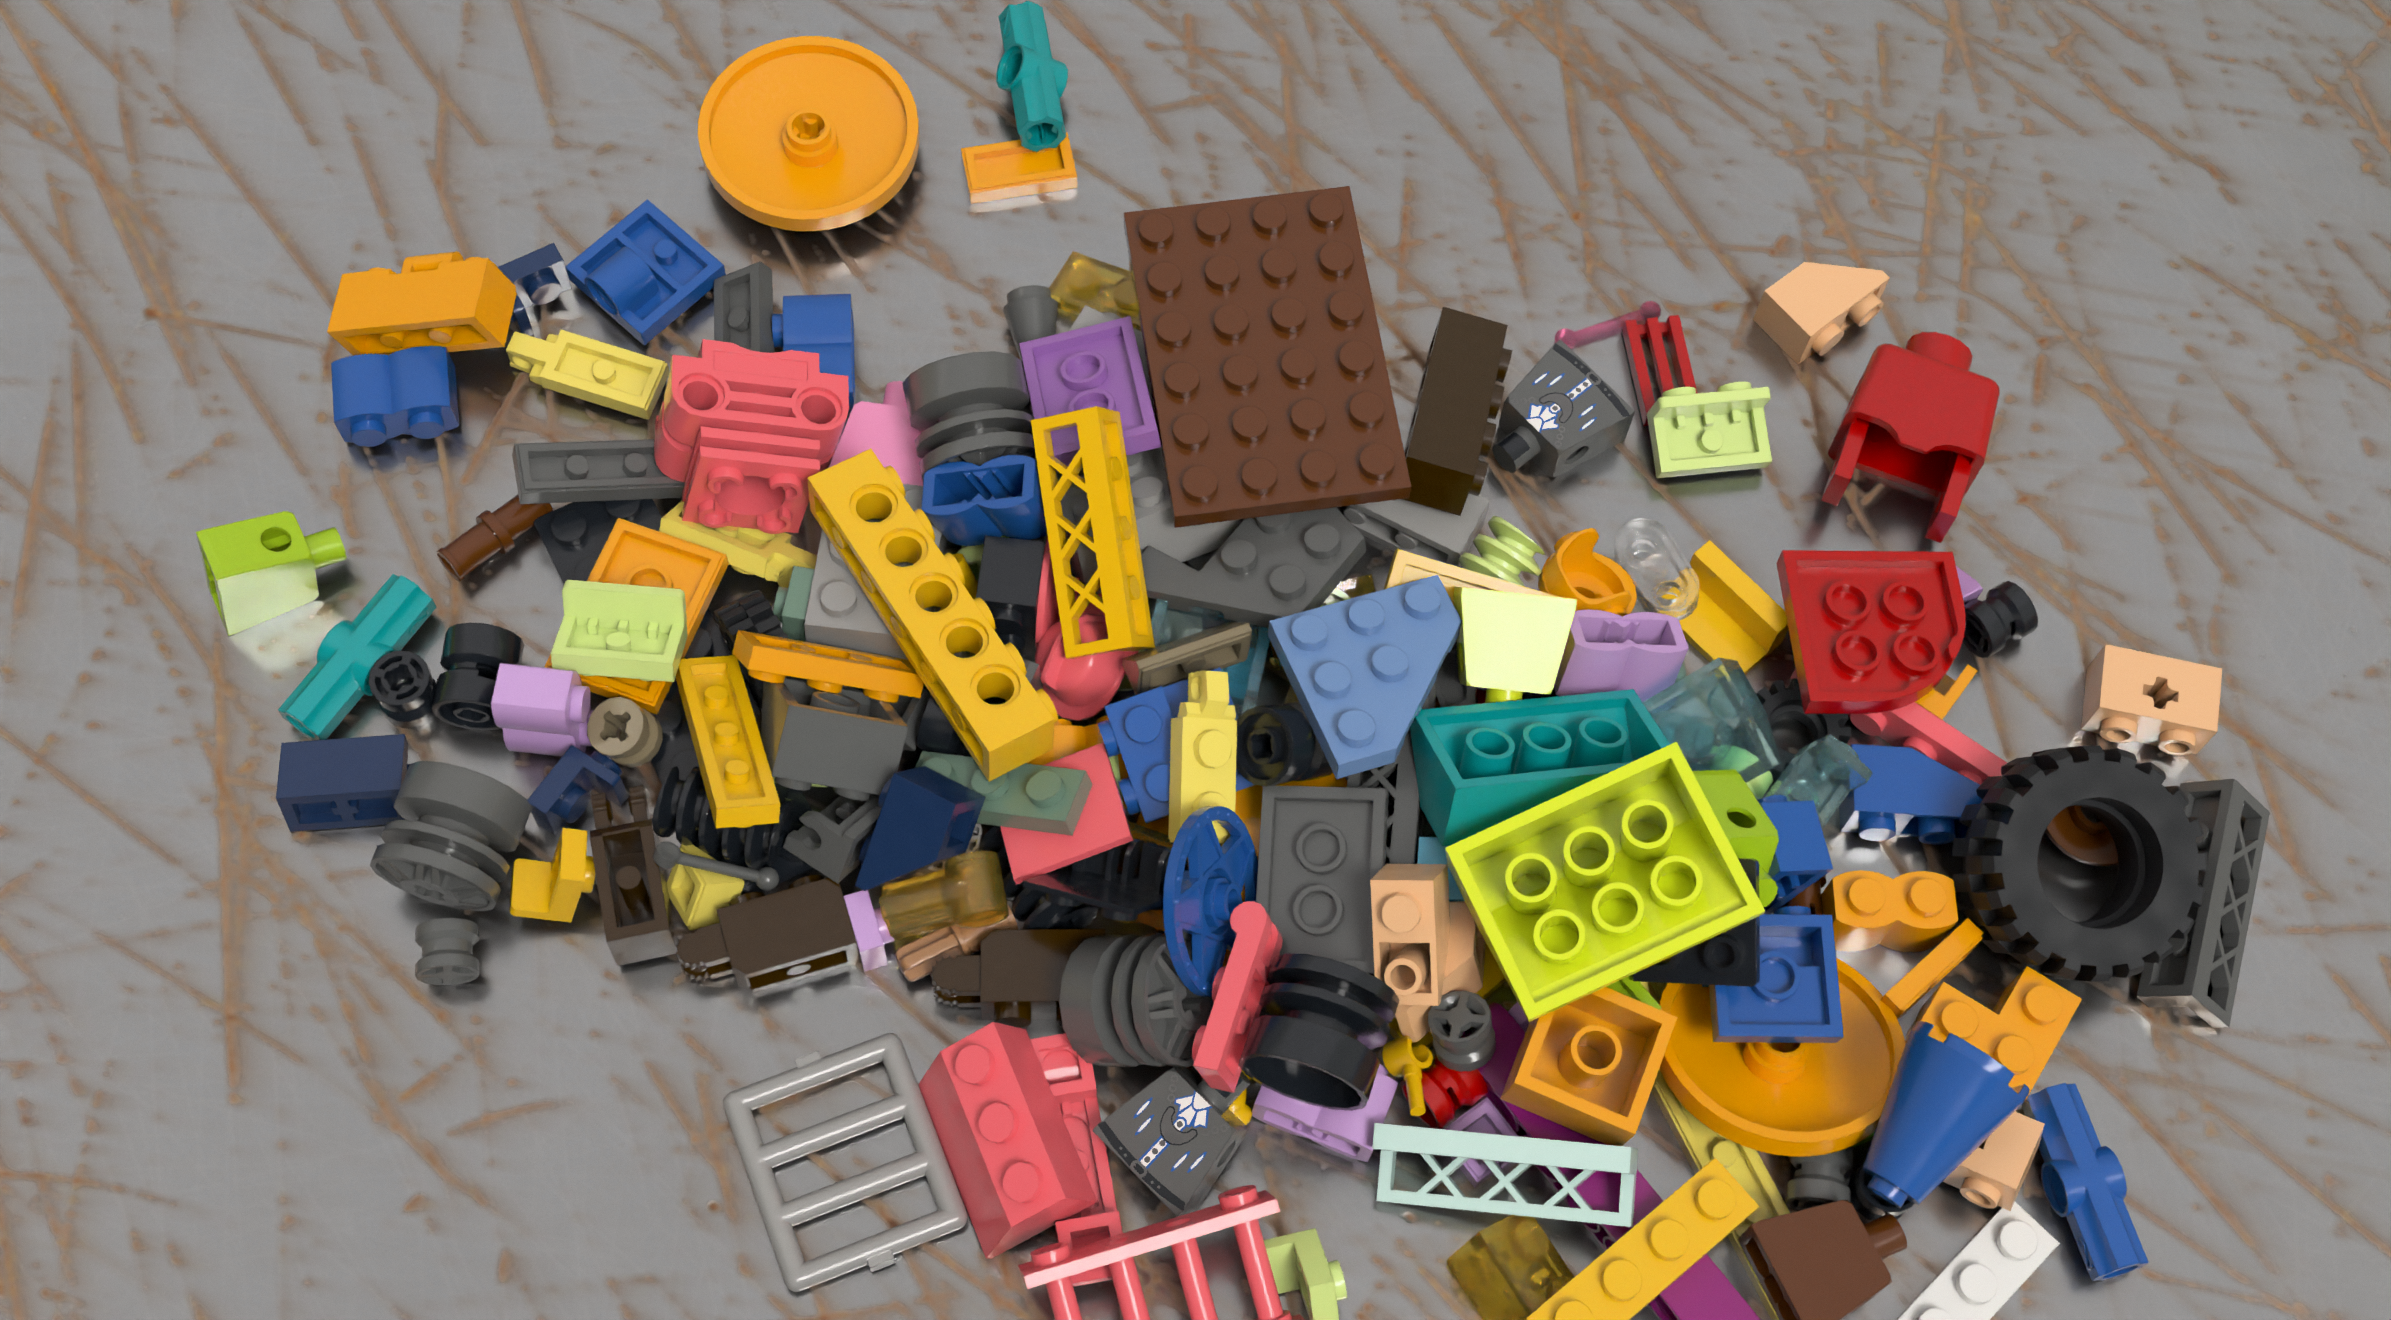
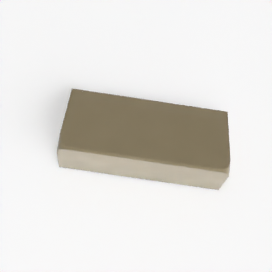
M1245 622L1224 623L1122 659V666L1135 695L1160 686L1166 687L1186 680L1191 672L1211 671L1219 667L1223 669L1246 661L1252 629L1249 623Z

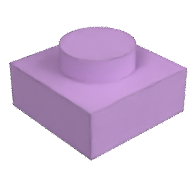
M868 890L845 895L844 900L864 972L888 965L884 944L894 942L895 940L885 906L873 909Z

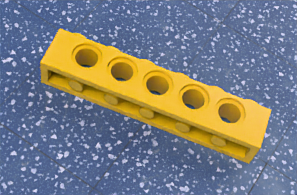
M870 448L808 477L811 513L988 782L1052 750L1054 723L1058 721V715L1051 698L1043 689L1035 691L1025 676L1027 671L1019 651L1010 642L1005 645L995 632V621L985 601L980 597L973 599L964 586L965 578L959 563L951 553L942 554L934 542V530L926 514L921 509L913 511L906 501L905 489L896 470L891 465L884 468ZM870 519H882L883 521H880V522H868L867 520H870ZM901 562H909L913 565L907 567L896 566L895 564ZM932 606L944 608V610L939 612H929L924 609ZM967 651L976 655L969 658H960L953 654ZM991 697H1000L1007 700V702L992 705L984 702V700Z

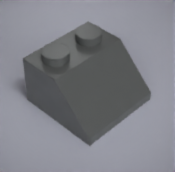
M790 676L785 677L784 683L763 682L761 740L772 777H775L774 781L777 784L790 789L804 791L810 790L812 784L834 787V792L838 795L860 801L869 800L871 794H881L885 784L898 771L909 728L889 702L872 699L865 696L863 690L843 687L841 693L820 691L808 686L806 679Z

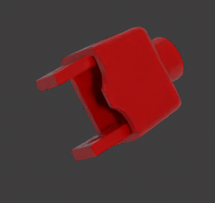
M1922 332L1913 335L1907 341L1905 349L1885 343L1879 345L1874 350L1828 450V455L1834 460L1821 501L1838 506L1856 468L1937 497L1925 538L1939 543L1943 541L1957 517L1962 499L1984 465L2000 394L1996 381L1969 371L1973 355L1964 343L1946 334Z

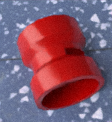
M1435 1054L1433 1065L1422 1071L1421 1082L1426 1111L1418 1117L1429 1128L1443 1129L1454 1120L1457 1109L1463 1105L1473 1106L1488 1093L1486 1082L1479 1070L1455 1071L1449 1069L1439 1062ZM1402 1079L1400 1082L1401 1091L1408 1102L1406 1081Z

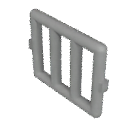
M886 1033L822 1058L818 1050L794 1059L797 1067L731 1091L724 1097L723 1108L783 1280L789 1290L800 1292L869 1265L871 1272L894 1264L895 1259L893 1255L965 1226L968 1219L965 1206L904 1045L897 1034ZM883 1061L895 1095L763 1144L752 1110ZM904 1118L916 1152L787 1202L783 1201L772 1168ZM926 1176L938 1208L937 1211L808 1261L804 1260L793 1226Z

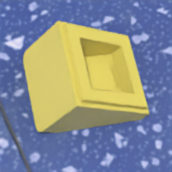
M681 844L679 848L684 853L716 860L693 844L687 846ZM676 864L672 868L667 881L669 898L689 930H696L719 923L716 909L729 906L731 900L741 895L745 885L743 879Z

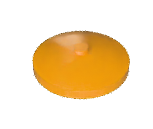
M799 36L776 40L757 47L739 57L717 77L706 94L700 110L698 140L704 168L711 183L733 208L745 216L771 227L791 231H822L843 227L871 215L882 208L899 192L911 174L917 158L919 123L917 108L908 85L901 75L882 57L871 50L846 40L823 36Z
M1836 958L1844 1037L1837 1043L1713 1042L1709 987H1702V984L1667 983L1659 1005L1662 1007L1660 1010L1674 1015L1678 1019L1660 1065V1071L1680 1103L1701 1123L1726 1139L1742 1146L1774 1155L1791 1157L1825 1155L1851 1147L1866 1139L1876 1130L1906 1044L1903 1032L1893 1010L1880 1000L1883 997L1882 994L1857 970Z

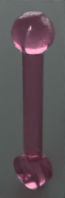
M1646 301L1639 310L1575 332L1566 328L1561 329L1555 334L1554 344L1561 339L1573 351L1577 342L1621 328L1625 320L1636 319V322L1641 320L1646 321L1647 318H1659L1661 315L1660 305L1655 301Z

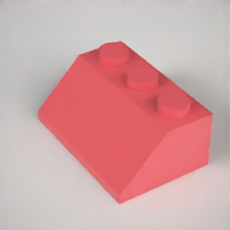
M991 1022L939 1052L918 1085L986 1259H992L1054 1226L1055 1222L1063 1221L1098 1202L1026 1029Z

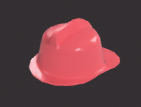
M1090 602L1078 619L1082 643L1108 639L1105 613ZM1059 621L1047 629L1044 636L1038 642L1035 663L1040 666V680L1043 684V689L1051 698L1057 714L1064 719L1081 721L1096 716L1105 708L1104 706L1109 705L1126 674L1122 666V659L1137 654L1139 651H1114L1066 659L1061 623Z

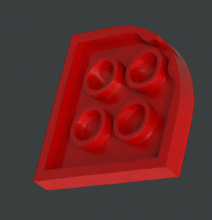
M1782 550L1776 564L1804 714H1869L1891 711L1919 700L1939 684L1955 660L1962 645L1965 632L1966 614L1953 552Z

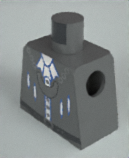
M1560 339L1506 398L1499 420V426L1506 436L1492 447V452L1501 467L1510 473H1514L1529 460H1532L1547 476L1558 477L1626 439L1635 410Z
M1173 1067L1106 1117L1092 1131L1177 1217L1185 1215L1199 1208L1247 1134L1248 1128L1228 1108L1251 1082L1241 1071L1235 1092L1231 1093L1210 1088L1204 1079L1201 1081L1186 1067Z

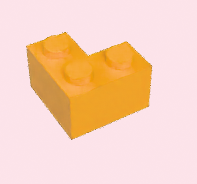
M2028 966L2005 988L1993 1011L1943 981L1924 1003L1904 1039L1906 1043L1909 1033L1917 1021L1933 1024L1934 1027L1928 1034L1929 1037L1944 1043L1949 1033L1962 1038L2015 1074L2008 1086L2012 1088L2026 1084L2030 1089V1094L2082 999Z

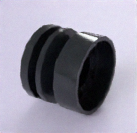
M1291 953L1274 957L1267 978L1270 985L1264 987L1259 1002L1268 1015L1253 1019L1238 1065L1247 1076L1262 1086L1300 1102L1333 1110L1353 1111L1365 1108L1380 1064L1379 1059L1370 1049L1384 1046L1388 1039L1390 1028L1387 1023L1392 1022L1400 1001L1396 993L1377 977L1354 966L1330 958Z

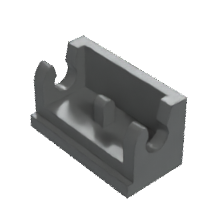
M871 794L870 799L866 801L839 796L820 813L807 811L799 818L804 826L798 831L793 830L787 835L783 848L838 884L860 865V851L867 838L874 832L881 812L879 808L880 795Z

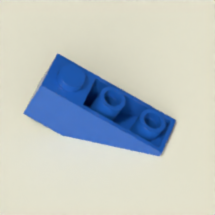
M1851 744L1838 765L1840 832L1859 833L1862 839L1870 841L1888 840L1895 835L1916 836L1920 842L1931 845L1950 843L1954 841V838H1965L1968 827L1962 825L1959 819L1966 805L1981 803L1982 799L1977 796L1976 792L1980 784L1910 747Z

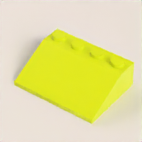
M1677 742L1445 848L1448 868L1529 1022L1765 913L1762 903Z

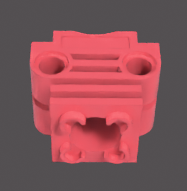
M702 339L698 358L672 355L664 402H662L660 413L656 416L654 457L656 465L663 474L673 480L685 482L682 492V502H685L682 510V521L701 523L712 528L733 526L759 529L769 534L798 533L809 503L807 478L829 468L849 411L848 376L820 373L819 353L795 350L775 353L757 352L731 342Z

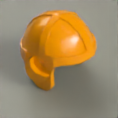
M1589 528L1574 531L1560 538L1554 545L1555 553L1546 560L1541 570L1542 573L1538 577L1539 591L1562 598L1577 599L1576 611L1587 609L1602 610L1622 617L1631 614L1637 599L1635 584L1630 575L1618 563L1593 552V548L1599 539L1596 529Z

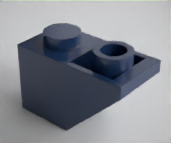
M926 766L894 773L893 777L888 780L879 797L881 812L874 832L867 838L860 851L859 862L862 866L855 886L864 891L899 881L966 853L986 797Z

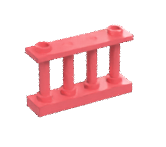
M1255 1185L1241 1186L1218 1195L1220 1204L1070 1249L1068 1242H1058L1040 1247L1030 1253L1032 1261L1018 1265L1021 1278L1027 1289L1042 1284L1046 1285L1055 1320H1082L1071 1276L1104 1265L1109 1266L1123 1320H1150L1134 1256L1171 1245L1191 1320H1218L1196 1237L1233 1226L1258 1316L1254 1320H1305L1300 1314L1291 1316L1290 1311L1282 1309L1258 1218L1278 1213L1280 1209L1278 1201L1266 1190L1257 1192Z

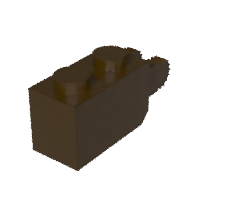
M643 785L629 787L628 803L634 822L617 826L612 825V806L605 792L591 795L596 830L590 831V842L606 942L617 966L672 955L677 952L675 947L677 946V939L665 868L657 865L653 859V854L660 844V839L653 831L652 819L650 818Z
M821 875L800 878L791 883L789 889L766 896L761 892L740 895L731 900L729 906L716 909L719 923L698 928L695 933L689 931V934H683L682 939H678L679 944L675 946L677 950L676 956L679 958L680 964H682L680 966L684 970L685 976H689L690 980L695 979L697 982L703 980L705 982L706 978L712 980L734 973L738 986L751 993H757L861 962L840 883L837 884L830 878L825 879Z
M1105 929L993 930L981 941V955L956 956V958L949 956L948 958L942 957L941 961H936V965L932 966L933 973H931L934 997L938 998V1003L942 1002L944 1006L950 1005L951 1008L953 1005L958 1007H981L982 1020H994L996 1023L1022 1028L1029 1026L1031 1020H1056L1058 1025L1063 1026L1059 999L1062 975L1070 955L1085 939L1105 934Z

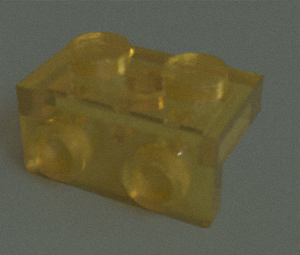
M1511 1215L1479 1231L1447 1259L1450 1270L1483 1320H1525L1574 1278L1535 1217Z

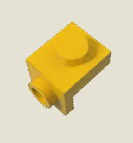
M562 828L552 862L520 858L514 861L509 908L511 915L572 922L581 892L591 893L596 873L593 856L586 855V830Z

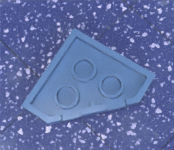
M1438 575L1269 621L1268 637L1336 779L1395 762L1404 744L1405 736L1415 716L1419 715L1437 679V673L1447 653L1451 652L1459 636L1462 620Z

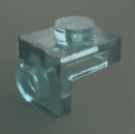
M1828 734L1801 748L1765 797L1784 795L1788 801L1814 800L1823 830L1849 792L1865 785L1873 773L1859 760L1858 754L1852 747L1837 740L1833 735Z

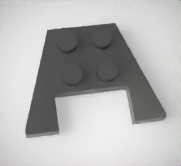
M1334 507L1244 519L1199 571L1150 545L1141 554L1147 597L1165 600L1171 609L1190 612L1195 606L1223 612L1224 619L1245 622L1269 628V621L1320 607L1364 555L1366 544L1365 537Z

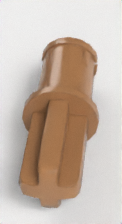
M999 898L995 903L957 921H954L951 917L945 919L944 927L898 948L895 952L896 961L904 977L910 982H915L933 973L932 966L936 965V961H941L942 957L948 958L950 956L951 958H956V956L971 955L981 950V941L993 930H1018V926L1006 901L1003 898Z

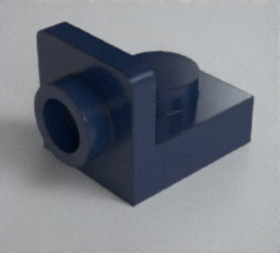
M554 243L498 267L516 286L517 295L510 323L514 322L520 333L529 336L534 334L525 309L533 305L547 304L555 300L562 292L571 289L564 260Z
M571 745L527 799L532 807L531 813L536 823L556 836L567 822H575L584 813L590 802V792L592 790L598 793L605 792L607 799L621 806L628 798L620 777L623 772L607 756L597 751L588 756Z

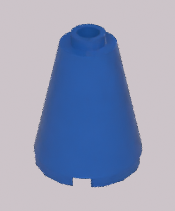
M1917 1021L1909 1033L1862 1168L1872 1177L1867 1187L1898 1208L1902 1207L1906 1199L1919 1205L2024 1103L2030 1090L2026 1084L2012 1088L2008 1086L2015 1074L1962 1038L1949 1033L1944 1043L1929 1037L1928 1034L1934 1025L1925 1021Z

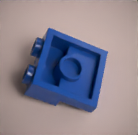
M1220 667L1217 668V669L1211 670V671L1222 672ZM1188 679L1166 687L1160 686L1104 706L1109 719L1097 723L1109 758L1121 754L1129 777L1119 780L1118 783L1130 816L1142 812L1146 824L1169 816L1171 718H1178L1180 702H1188ZM1229 693L1228 705H1234ZM1236 767V792L1254 786V784L1241 775Z
M1803 906L1783 907L1776 909L1773 914L1760 915L1759 983L1752 987L1702 984V987H1709L1713 1042L1837 1043L1844 1035L1832 915H1811V909Z

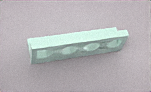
M1374 1123L1372 1149L1381 1150L1376 1201L1633 1227L1638 1159L1637 1148ZM1397 1152L1420 1154L1437 1174L1417 1192L1393 1190ZM1433 1155L1457 1158L1443 1169ZM1469 1159L1483 1160L1499 1179V1182L1480 1198L1466 1197L1450 1177L1452 1173ZM1495 1161L1520 1164L1506 1175ZM1532 1165L1546 1166L1563 1186L1559 1192L1543 1205L1530 1204L1512 1183ZM1558 1167L1581 1169L1583 1171L1573 1180L1569 1181ZM1596 1171L1621 1173L1619 1212L1593 1210L1576 1188ZM1443 1182L1454 1196L1431 1194L1430 1192ZM1506 1188L1517 1202L1492 1199ZM1567 1195H1570L1580 1208L1556 1205Z

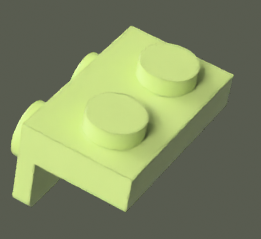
M1733 382L1718 387L1717 392L1697 394L1694 387H1679L1662 393V397L1657 399L1647 413L1656 478L1767 468L1772 462L1764 406L1771 400L1769 387L1752 388L1750 382Z
M579 580L565 581L562 589L564 617L551 651L552 668L577 671L579 675L607 676L640 679L643 681L674 682L688 637L686 600L683 590Z

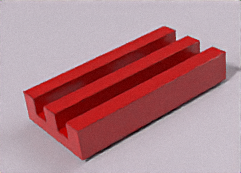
M1679 315L1668 316L1666 322H1659L1658 317L1647 318L1645 324L1637 325L1636 319L1625 320L1622 328L1643 426H1649L1647 413L1654 405L1655 400L1641 339L1649 340L1661 397L1665 391L1674 389L1662 337H1667L1678 388L1694 387L1696 389Z

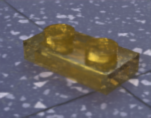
M1073 251L1049 287L1052 298L1058 302V309L1079 316L1084 306L1087 305L1101 313L1111 312L1121 318L1131 316L1133 328L1141 331L1132 272Z

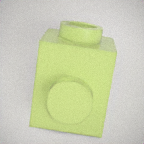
M1316 1228L1264 1240L1278 1294L1300 1289L1310 1320H1339L1337 1301L1347 1299L1345 1280L1339 1261H1327Z

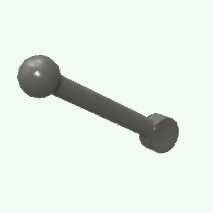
M668 841L661 842L653 854L655 863L662 868L670 869L676 864L756 882V885L764 891L774 889L779 882V875L772 867L754 870L681 852L677 845Z

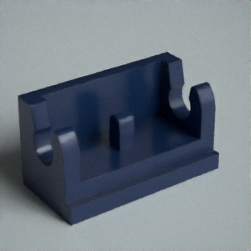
M405 734L281 743L276 800L290 832L386 825L387 822L405 820L393 807L410 765L407 764L408 742Z

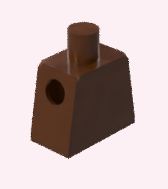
M1840 1200L1760 1220L1751 1224L1738 1239L1779 1320H1843L1892 1283L1891 1275L1883 1259L1907 1248L1905 1233L1892 1214H1885L1863 1225L1856 1210L1848 1200Z

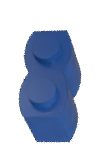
M851 294L783 296V313L772 314L774 348L783 347V351L795 350L819 353L820 373L848 376V412H851L856 404L854 315Z
M412 347L396 351L390 355L361 354L341 358L331 363L334 423L344 442L364 447H373L401 434L412 435L421 439H431L459 426L456 371L446 347Z
M1006 455L987 461L981 466L969 462H949L938 465L924 473L921 510L948 541L962 546H976L984 544L985 535L996 537L1005 535L1009 538L1022 540L1036 539L1047 535L1036 459L1024 455Z

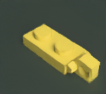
M560 330L559 335L548 334L546 340L514 331L506 348L510 359V366L529 373L530 381L542 385L543 388L646 420L650 419L670 374L668 364L665 361L565 330Z
M682 501L661 518L659 532L726 554L729 565L737 572L756 575L761 578L765 577L766 581L777 582L780 587H789L793 566L815 569L817 555L793 546L790 543L792 535L785 532L769 534L759 529L733 526L712 528L701 523L682 521V510L685 503Z
M1203 670L1189 673L1188 702H1180L1178 718H1171L1168 830L1170 843H1174L1177 833L1185 820L1199 808L1222 806L1235 812L1237 720H1235V706L1228 705V672ZM1212 821L1219 843L1223 845L1231 835L1217 821Z

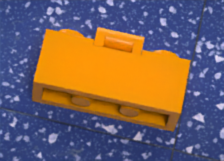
M457 251L410 256L404 259L401 273L398 274L391 269L379 267L363 272L342 274L327 333L353 356L361 354L390 355L399 350L420 346L446 347L448 352L505 347L517 295L516 286L489 258L469 257L464 260L461 253Z

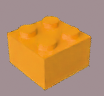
M1608 987L1593 992L1529 1022L1500 1099L1606 1145L1623 1146L1636 1134L1678 1017Z

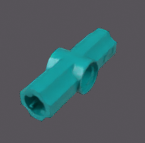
M1030 1L1017 5L1009 4L998 16L1004 54L998 64L996 82L999 88L1012 95L1021 146L1035 152L1045 148H1056L1066 137L1060 97L1066 87L1068 69L1066 64L1052 58L1043 8Z
M392 574L353 622L349 620L341 621L327 633L317 652V664L278 709L281 716L311 740H326L364 694L367 696L373 695L369 685V676L374 664L384 655L402 650L437 608L433 599L411 580L402 575L396 576Z

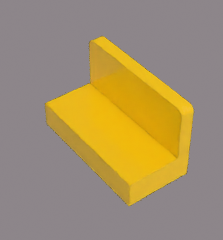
M1710 540L1693 554L1685 574L1659 595L1653 604V608L1658 613L1679 619L1685 639L1731 683L1738 682L1777 648L1788 631L1785 610Z

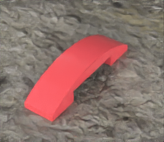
M1066 1033L1030 1039L1098 1201L1063 1221L1055 1222L1057 1243L1068 1242L1069 1248L1073 1249L1122 1234L1106 1145L1092 1131L1101 1122L1093 1065L1087 1063L1072 1049ZM1104 1265L1072 1275L1071 1280L1073 1287L1109 1281L1112 1280L1109 1266Z

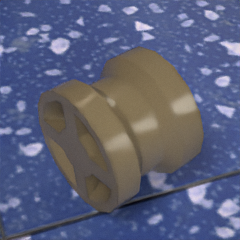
M623 697L609 698L600 703L591 713L587 724V736L591 745L599 753L610 757L616 763L626 767L642 766L651 761L658 753L663 740L662 727L659 720L632 700ZM618 727L622 731L620 738H618L616 734Z

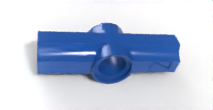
M2062 1083L2029 1095L2022 1104L2025 1115L2045 1124L2038 1148L2044 1160L2041 1167V1178L2046 1197L2053 1210L2059 1216H2066L2091 1280L2103 1281L2115 1278L2148 1264V1259L2123 1201L2126 1197L2127 1185L2122 1166L2115 1153L2109 1147H2101L2076 1084Z

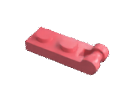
M1246 901L1234 908L1230 916L1231 928L1235 932L1236 938L1226 967L1222 966L1214 978L1212 987V1000L1214 1004L1207 1025H1202L1198 1029L1192 1047L1193 1066L1210 1088L1231 1093L1235 1092L1242 1071L1238 1064L1253 1019L1259 1017L1262 1009L1259 1002L1265 986L1270 985L1267 978L1273 959L1279 956L1283 942L1281 933L1271 921L1265 908L1255 901Z

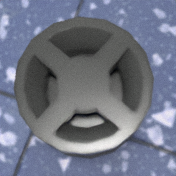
M439 918L424 921L417 925L415 929V942L422 948V957L415 964V977L417 980L432 985H458L477 979L480 975V962L473 956V946L479 940V926L477 923L461 918Z
M1453 991L1441 997L1439 1006L1431 1007L1428 1013V1025L1433 1036V1047L1439 1062L1455 1071H1472L1483 1067L1491 1060L1496 1050V1036L1492 1027L1491 1010L1486 1000L1478 994L1469 991ZM1471 1030L1472 1033L1470 1035L1461 1037L1464 1031Z

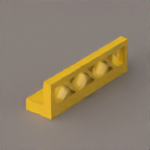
M1095 406L1031 420L1066 659L1114 651L1133 652L1155 648L1120 412ZM1077 426L1080 449L1069 466H1066L1054 457L1051 431ZM1082 468L1085 479L1078 475ZM1056 470L1062 474L1059 481ZM1072 483L1087 493L1089 505L1087 512L1077 526L1063 516L1061 500ZM1091 527L1093 538L1087 534ZM1065 530L1071 534L1068 540L1066 539ZM1081 542L1096 553L1098 566L1086 586L1072 576L1070 559ZM1100 586L1102 598L1096 594ZM1074 590L1080 594L1077 600H1075ZM1091 602L1105 613L1108 639L1082 643L1078 619Z

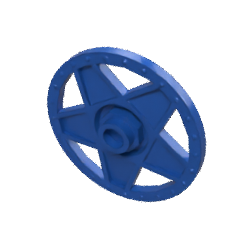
M1222 806L1199 808L1185 820L1177 833L1170 851L1164 882L1163 917L1169 954L1180 980L1192 993L1201 997H1212L1214 978L1217 971L1223 966L1226 949L1232 950L1236 934L1231 928L1230 916L1234 908L1243 903L1241 896L1243 885H1245V902H1256L1258 859L1251 836L1240 817L1232 810ZM1212 821H1217L1231 835L1222 846H1220ZM1188 857L1189 869L1184 871L1185 863ZM1183 932L1192 934V961L1187 951Z

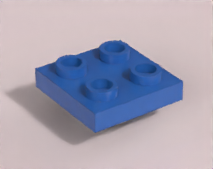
M648 199L565 266L569 280L644 346L714 287L715 279L726 275L724 265Z

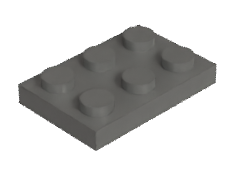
M1263 786L1256 902L1265 908L1271 921L1281 933L1283 942L1279 956L1291 953L1330 958L1354 966L1374 976L1370 880L1383 868L1386 860L1389 797L1386 788Z

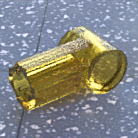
M992 851L964 853L947 860L943 870L882 886V895L879 897L882 918L886 922L890 936L896 940H902L953 925L959 928H980L1007 919L1009 910L998 854Z

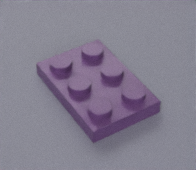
M1131 316L1019 343L1034 419L1098 406L1120 412L1126 456L1162 447ZM1077 426L1051 431L1054 457L1066 466H1069L1080 449Z

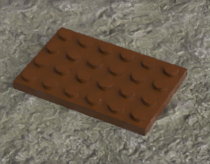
M1350 186L1124 213V230L1158 433L1162 445L1161 451L1174 528L1410 497L1411 482Z

